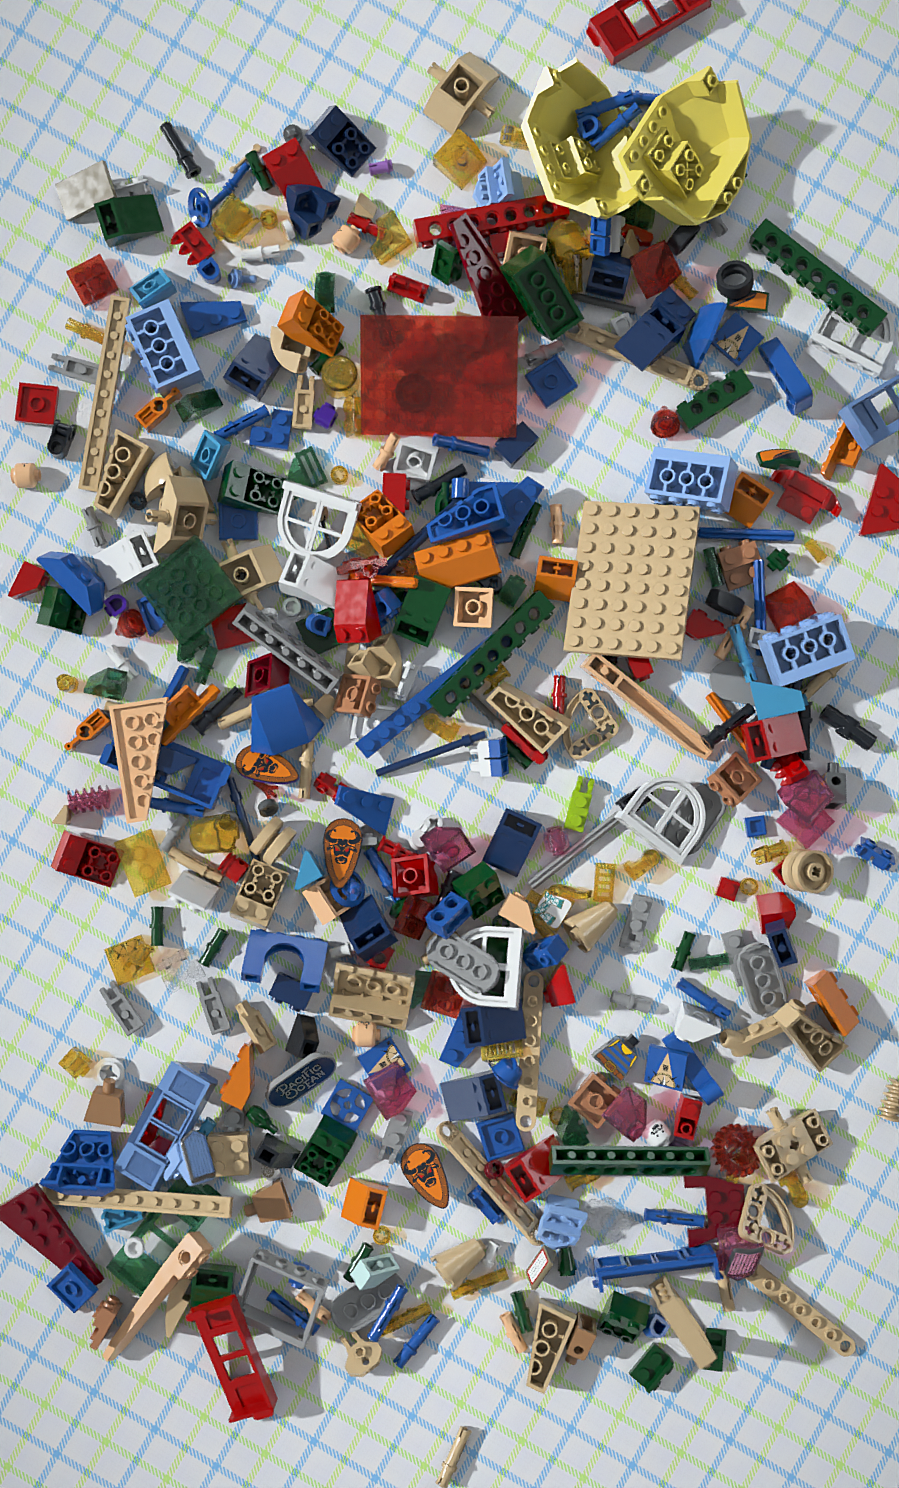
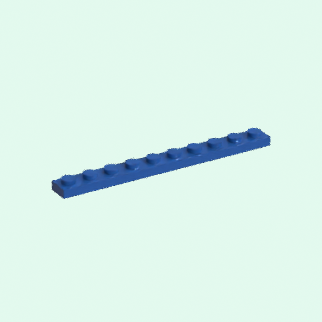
M507 636L502 638V645L507 647L510 644V639ZM489 637L357 741L355 745L367 759L431 709L432 707L426 700ZM494 650L488 652V659L491 661L496 657ZM476 664L474 667V672L476 673L479 669L482 668V666L480 664ZM466 677L461 679L460 685L467 680Z

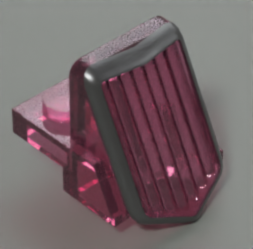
M738 1227L718 1228L719 1250L717 1251L719 1271H723L726 1277L736 1281L752 1276L757 1270L764 1253V1243H751L742 1239L738 1233ZM745 1227V1230L748 1231L747 1234H750L749 1227Z

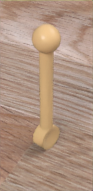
M254 144L251 151L256 150L257 153L260 152V145ZM246 157L235 166H231L229 169L230 173L235 174L237 169L247 160Z

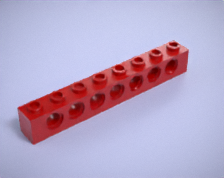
M539 195L417 218L413 220L412 227L417 248L430 249L441 239L449 245L453 243L454 238L449 225L464 213L469 216L472 222L477 224L476 228L482 237L487 238L494 233L515 229L517 231H524L531 226L540 228L552 222L554 224H561L567 220L570 211L568 207L547 201L546 195ZM543 208H550L552 213H545ZM524 212H532L533 217H527ZM506 215H512L515 218V220H507ZM493 218L496 221V224H489L487 222V219ZM437 229L440 234L433 235L430 230Z

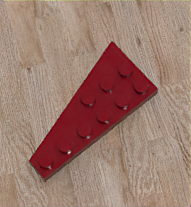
M464 213L451 223L449 227L488 336L493 345L528 315L499 267L502 264L469 216Z
M35 1183L0 1205V1221L59 1269L62 1270L67 1264L72 1262L95 1286L105 1279L38 1183Z

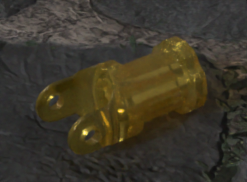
M502 663L498 665L499 669L492 676L488 675L484 679L489 681L491 686L483 695L498 687L499 682L511 676Z
M61 674L56 678L57 686L61 691L73 693L78 689L79 682L75 677Z
M783 839L779 840L778 843L769 846L763 845L751 851V856L757 857L755 859L757 865L771 862L774 858L782 855H788Z
M139 941L137 950L129 957L123 967L125 972L132 963L135 965L136 971L132 976L134 979L139 976L145 967V961L150 953L155 951L153 947L143 941Z
M566 1175L564 1180L572 1193L575 1188L583 1184L587 1185L599 1179L601 1175Z

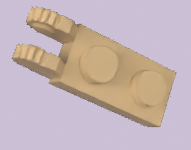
M298 375L297 389H295L292 429L312 431L315 376H310L309 390H303L304 378L303 375Z

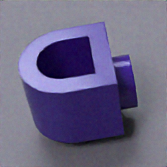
M327 402L322 404L321 408L318 407L313 415L315 424L330 430L338 417V413L335 411L336 407Z
M120 594L111 595L103 601L106 605L104 610L109 617L113 616L118 619L129 609L128 600Z

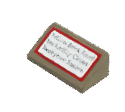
M546 1245L542 1246L526 1270L530 1286L534 1291L555 1262L556 1251Z

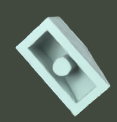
M391 1253L361 1259L350 1275L361 1291L376 1287L398 1272L400 1268Z

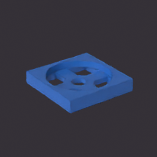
M340 1078L321 1114H326L349 1129L356 1131L372 1104L374 1097ZM342 1089H352L349 1096L345 1098L336 1094ZM358 1094H360L364 1100V1109L360 1108L355 1103V1099L357 1098ZM332 1101L340 1105L341 1110L337 1116L333 1115L330 1105ZM347 1101L352 1105L349 1109L344 1107V1103ZM352 1112L359 1116L356 1121L349 1123L344 1121L347 1113Z

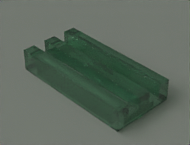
M312 446L301 450L299 453H294L309 487L316 488L328 482ZM308 453H311L323 480L319 481L307 455ZM301 456H304L316 483L312 484L301 461Z

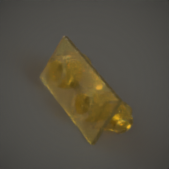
M350 395L343 403V411L346 416L344 431L347 438L353 434L356 437L363 436L362 433H364V419L357 418V415H364L363 401L361 397Z

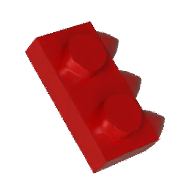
M191 221L172 236L171 245L183 243L179 249V255L191 253L187 260V265H196L215 254V250Z
M796 753L776 757V761L770 769V772L778 771L775 776L776 779L783 778L781 786L791 785L810 775L808 768Z

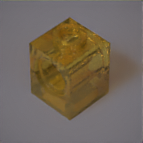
M75 1046L58 1064L74 1079H77L80 1075L84 1077L91 1070L89 1065L93 1061Z

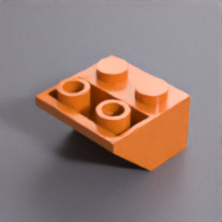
M742 471L736 478L730 510L724 513L750 529L775 493Z
M539 555L533 593L536 590H540L550 600L570 602L571 590L575 586L578 561Z
M350 1177L341 1217L358 1226L378 1230L388 1186Z

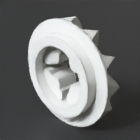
M110 1057L101 1059L93 1070L95 1082L103 1086L107 1073L102 1070H108L112 1066V1072L115 1073V1076L112 1075L110 1078L116 1080L115 1088L119 1086L125 1078V1069L122 1062Z

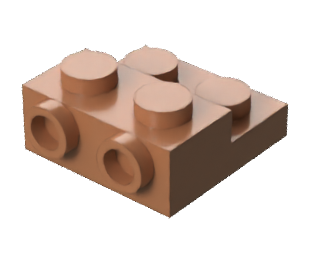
M749 539L738 542L739 546L731 548V545L720 548V553L716 554L728 592L753 583V578H755L753 562L761 559L755 541L750 542Z
M343 674L333 711L352 714L356 717L371 718L372 713L376 711V697L382 689L381 681L372 676Z
M737 751L707 778L709 787L713 791H718L722 796L724 804L731 805L732 808L741 803L762 781Z
M592 1071L570 1098L568 1104L594 1127L599 1129L624 1099L620 1095L622 1091L614 1084L610 1087L605 1082L607 1078L599 1071L597 1074Z
M109 1295L106 1301L102 1300L92 1316L95 1318L92 1325L96 1328L90 1337L93 1340L90 1348L96 1351L123 1305L118 1297Z

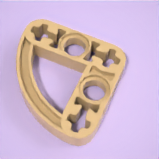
M585 688L577 693L568 704L564 712L565 715H563L571 720L575 708L581 703L597 726L574 743H572L570 736V726L562 734L564 746L569 756L575 760L585 757L618 733L617 723L596 692L591 688ZM583 693H591L593 695L591 696L592 702L594 703L597 700L599 704L592 706L589 710L587 706L591 704L588 700L584 701L582 699L584 697ZM600 707L603 709L604 715L602 718L594 717L593 710ZM606 724H608L609 726L613 725L614 728L612 729V731L614 733H606L605 735H603L604 737H606V739L603 740L601 734L597 732V730L600 729V731L602 732L606 729ZM591 734L598 736L599 742L597 745H590L588 743V737ZM584 739L585 745L590 750L587 751L584 748L580 751V756L578 754L573 755V747L576 746L578 748L582 746L581 740Z
M762 1183L749 1186L738 1226L740 1237L779 1255L790 1253L794 1247L795 1232L793 1220L786 1204L774 1190ZM755 1189H758V1192L761 1193L760 1196H757ZM766 1200L777 1211L782 1224L783 1234L761 1225ZM750 1206H754L757 1210L755 1217L749 1213ZM749 1226L750 1234H747L748 1231L745 1230V1227ZM763 1232H766L770 1237L768 1243L762 1240ZM775 1241H776V1242H783V1241H784V1245L786 1246V1248L783 1249V1246L780 1245V1244H778V1243H777V1244H774Z

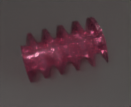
M107 784L105 790L99 785L97 792L94 787L90 788V793L87 792L86 788H83L82 794L79 793L78 789H75L74 795L71 794L70 790L67 791L69 808L74 814H78L79 810L82 813H86L87 808L90 812L94 811L95 808L97 810H101L102 807L105 809L110 808L111 794Z

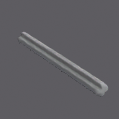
M618 811L528 881L532 889H536L620 822L614 818Z

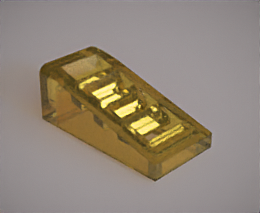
M595 862L593 901L613 902L615 863ZM600 869H610V873L599 872ZM599 877H610L609 881H601ZM598 884L609 885V889L598 888ZM598 892L609 893V896H608V897H607V896H597V895H598Z
M522 1039L481 1046V1059L487 1063L500 1061L503 1058L523 1057ZM512 1043L515 1045V1053L512 1052ZM504 1044L507 1046V1054H505ZM496 1046L499 1047V1055H497V1047H496Z

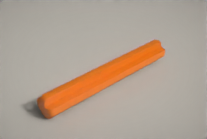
M349 574V579H371L372 586L411 589L418 587V579L414 577Z
M711 692L706 696V700L723 723L732 716L715 692ZM739 725L731 733L746 752Z

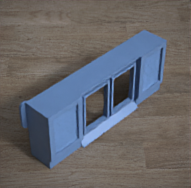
M899 375L847 404L838 412L863 451L899 431V419L886 426L871 402L872 398L886 391L899 412V398L892 388L899 383Z
M171 1061L129 1136L128 1142L114 1165V1169L151 1192L159 1191L165 1181L162 1174L171 1163L167 1157L168 1153L175 1143L180 1142L194 1128L217 1086L218 1080L205 1072L198 1074L180 1062ZM163 1098L189 1112L179 1131L154 1117ZM150 1122L175 1137L166 1156L140 1142Z

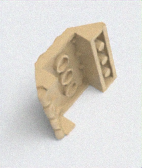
M338 961L334 974L335 982L329 1016L358 1022H374L379 1026L406 1030L416 976Z

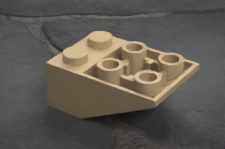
M253 858L231 907L230 917L266 931L289 873Z

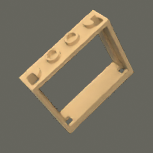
M664 1274L649 1285L656 1305L699 1369L708 1368L710 1363L717 1359L704 1331Z

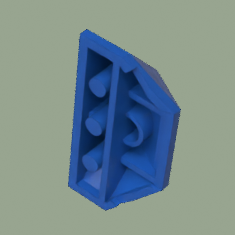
M50 551L36 559L89 616L103 609L105 582L80 555Z

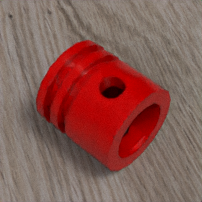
M231 851L217 870H221L222 874L225 873L227 878L237 884L250 865L240 857L237 858V855H233Z

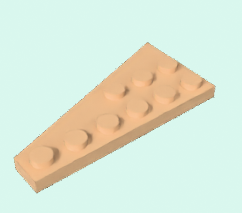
M169 697L109 706L127 823L148 820Z

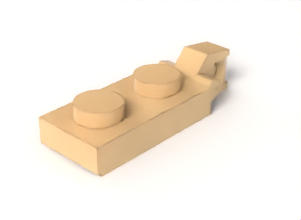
M247 999L235 1006L240 1021L260 1054L277 1044L259 1010L251 1007Z

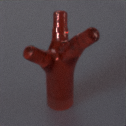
M253 781L252 784L262 790L267 799H271V796L277 798V794L272 790L278 789V786H270L263 782Z

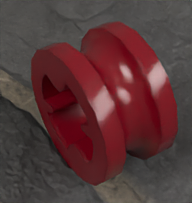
M492 1160L485 1165L484 1173L487 1178L494 1180L503 1175L504 1166L499 1160ZM495 1166L496 1171L493 1173L491 1169Z

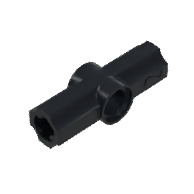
M830 704L826 705L818 717L834 728L838 735L853 741L866 751L876 742L877 736L860 726L859 721L849 715H844Z

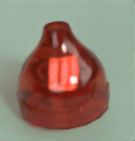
M662 406L653 415L650 428L656 437L670 438L679 432L680 421L673 410L668 409L667 406Z
M132 608L124 611L117 621L115 634L129 639L143 636L147 629L141 613Z

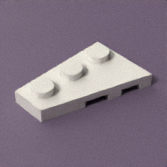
M376 704V711L372 713L371 718L354 716L350 740L364 737L399 708ZM410 724L402 732L411 731L412 724Z

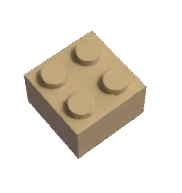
M250 1131L210 1133L207 1138L216 1170L215 1177L249 1175L252 1171Z

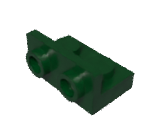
M441 239L436 243L431 275L449 286L461 278L463 263L458 249H455Z
M653 1342L629 1371V1375L650 1394L652 1390L655 1391L660 1386V1380L664 1375L670 1374L673 1370L674 1361L668 1353Z

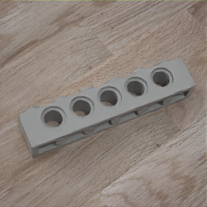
M248 602L232 623L324 693L328 694L339 681L342 675L340 670Z

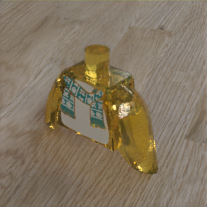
M554 884L548 889L544 888L540 895L531 889L526 896V900L534 904L531 912L533 913L532 920L536 931L543 938L555 935L554 932L557 933L574 905L575 900L573 899L584 900L591 898L592 890H582L565 884Z

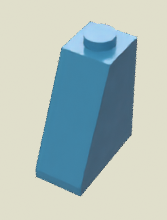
M755 681L750 682L758 720L806 710L805 706L808 705L806 694H802L801 690Z

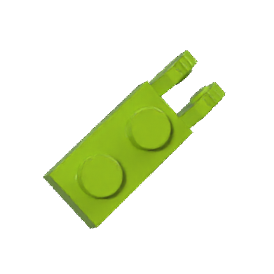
M578 775L563 828L583 833L595 779L590 778L587 792L583 793L579 792L583 776Z

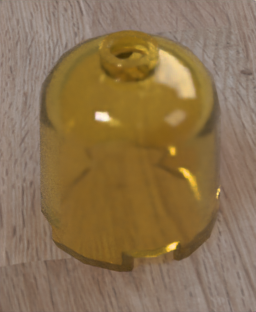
M233 192L211 217V226L215 230L213 235L220 242L225 240L231 244L238 243L260 222L257 217L252 218L254 216L251 213L252 211L239 198L234 200L236 196Z
M559 219L554 222L548 231L547 242L558 268L560 266L562 270L574 268L575 265L572 257L575 254H580V260L584 257L588 260L592 255L590 253V243L580 224L572 219Z
M336 355L327 359L323 364L321 370L322 385L328 395L340 400L353 396L360 385V375L355 363L350 358Z
M230 814L198 818L190 827L189 837L191 845L202 854L233 852L237 848L235 846L236 839L240 838L237 821L232 820Z

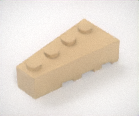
M118 429L115 430V439L109 451L110 456L107 464H105L104 476L102 481H100L94 501V506L116 520L155 454L149 446Z
M505 681L486 699L542 754L573 723L572 720Z
M786 1003L773 1015L774 1019L805 1060L819 1073L849 1047L835 1034L789 1003Z
M540 1298L526 1386L545 1394L576 1321L577 1314L543 1298Z

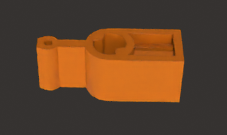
M174 387L165 398L155 397L138 411L134 417L149 433L170 414V405L175 400L181 399V392L177 387ZM163 404V410L158 411L157 406Z
M97 708L78 725L76 729L77 736L71 742H67L64 748L67 751H74L83 740H94L111 724V719L102 709ZM86 727L90 728L88 731L90 735L88 737H84V729Z

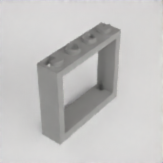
M257 1248L250 1259L237 1299L247 1325L303 1350L310 1339L330 1280L321 1274L307 1270L303 1266L293 1264L285 1258L275 1256L267 1250ZM258 1264L319 1291L305 1330L246 1304Z

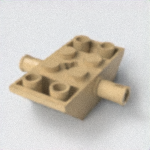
M468 52L459 57L448 72L435 62L428 68L427 73L440 82L434 88L423 110V114L452 136H454L475 109L486 116L487 119H490L491 115L493 116L496 108L484 101L483 97L498 80L500 74L474 54Z
M167 475L161 510L148 509L146 513L151 515H145L147 522H158L153 549L154 553H189L202 542L205 525H215L217 523L216 521H211L217 520L216 514L207 513L209 501L201 478Z
M232 538L227 539L230 547L223 541L221 545L228 559L214 565L200 575L204 586L208 590L207 593L210 600L214 604L215 611L242 599H246L253 606L256 605L259 610H263L264 607L258 598V592L278 584L283 572L272 545L267 544L251 548L238 554ZM241 572L247 574L244 580L238 579Z
M778 1107L770 1108L766 1111V1114L773 1128L759 1136L753 1146L770 1182H776L795 1169L801 1184L809 1183L813 1180V1177L806 1166V1161L833 1144L815 1108L789 1117L786 1120H783Z

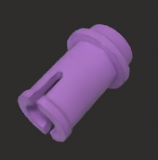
M385 158V161L368 163L371 176L387 172L390 174L393 171L391 159L387 160Z

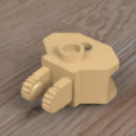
M350 1332L357 1342L351 1347L346 1337L342 1335L339 1339L348 1354L345 1369L350 1377H364L380 1364L383 1351L378 1342H365L356 1332ZM366 1360L369 1361L368 1365H364L363 1363Z

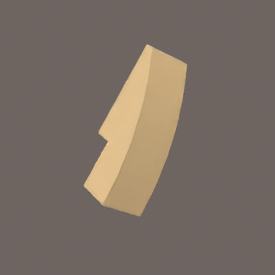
M192 1278L179 1280L169 1293L165 1315L166 1336L169 1338L191 1299V1296L185 1294Z

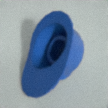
M503 1058L497 1064L488 1063L494 1075L501 1083L511 1089L519 1088L518 1082L522 1076V1070L515 1058Z

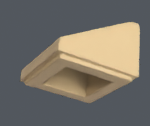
M360 193L356 201L354 214L373 219L378 206L363 193Z
M630 229L623 245L621 257L635 260L639 250V243L633 230Z
M324 693L313 705L327 719L335 713L333 711L335 699L329 693Z
M64 805L52 824L70 825L72 805Z

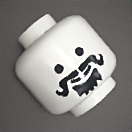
M654 1118L643 1126L644 1131L642 1135L650 1146H667L670 1143L668 1139L672 1133L664 1121Z

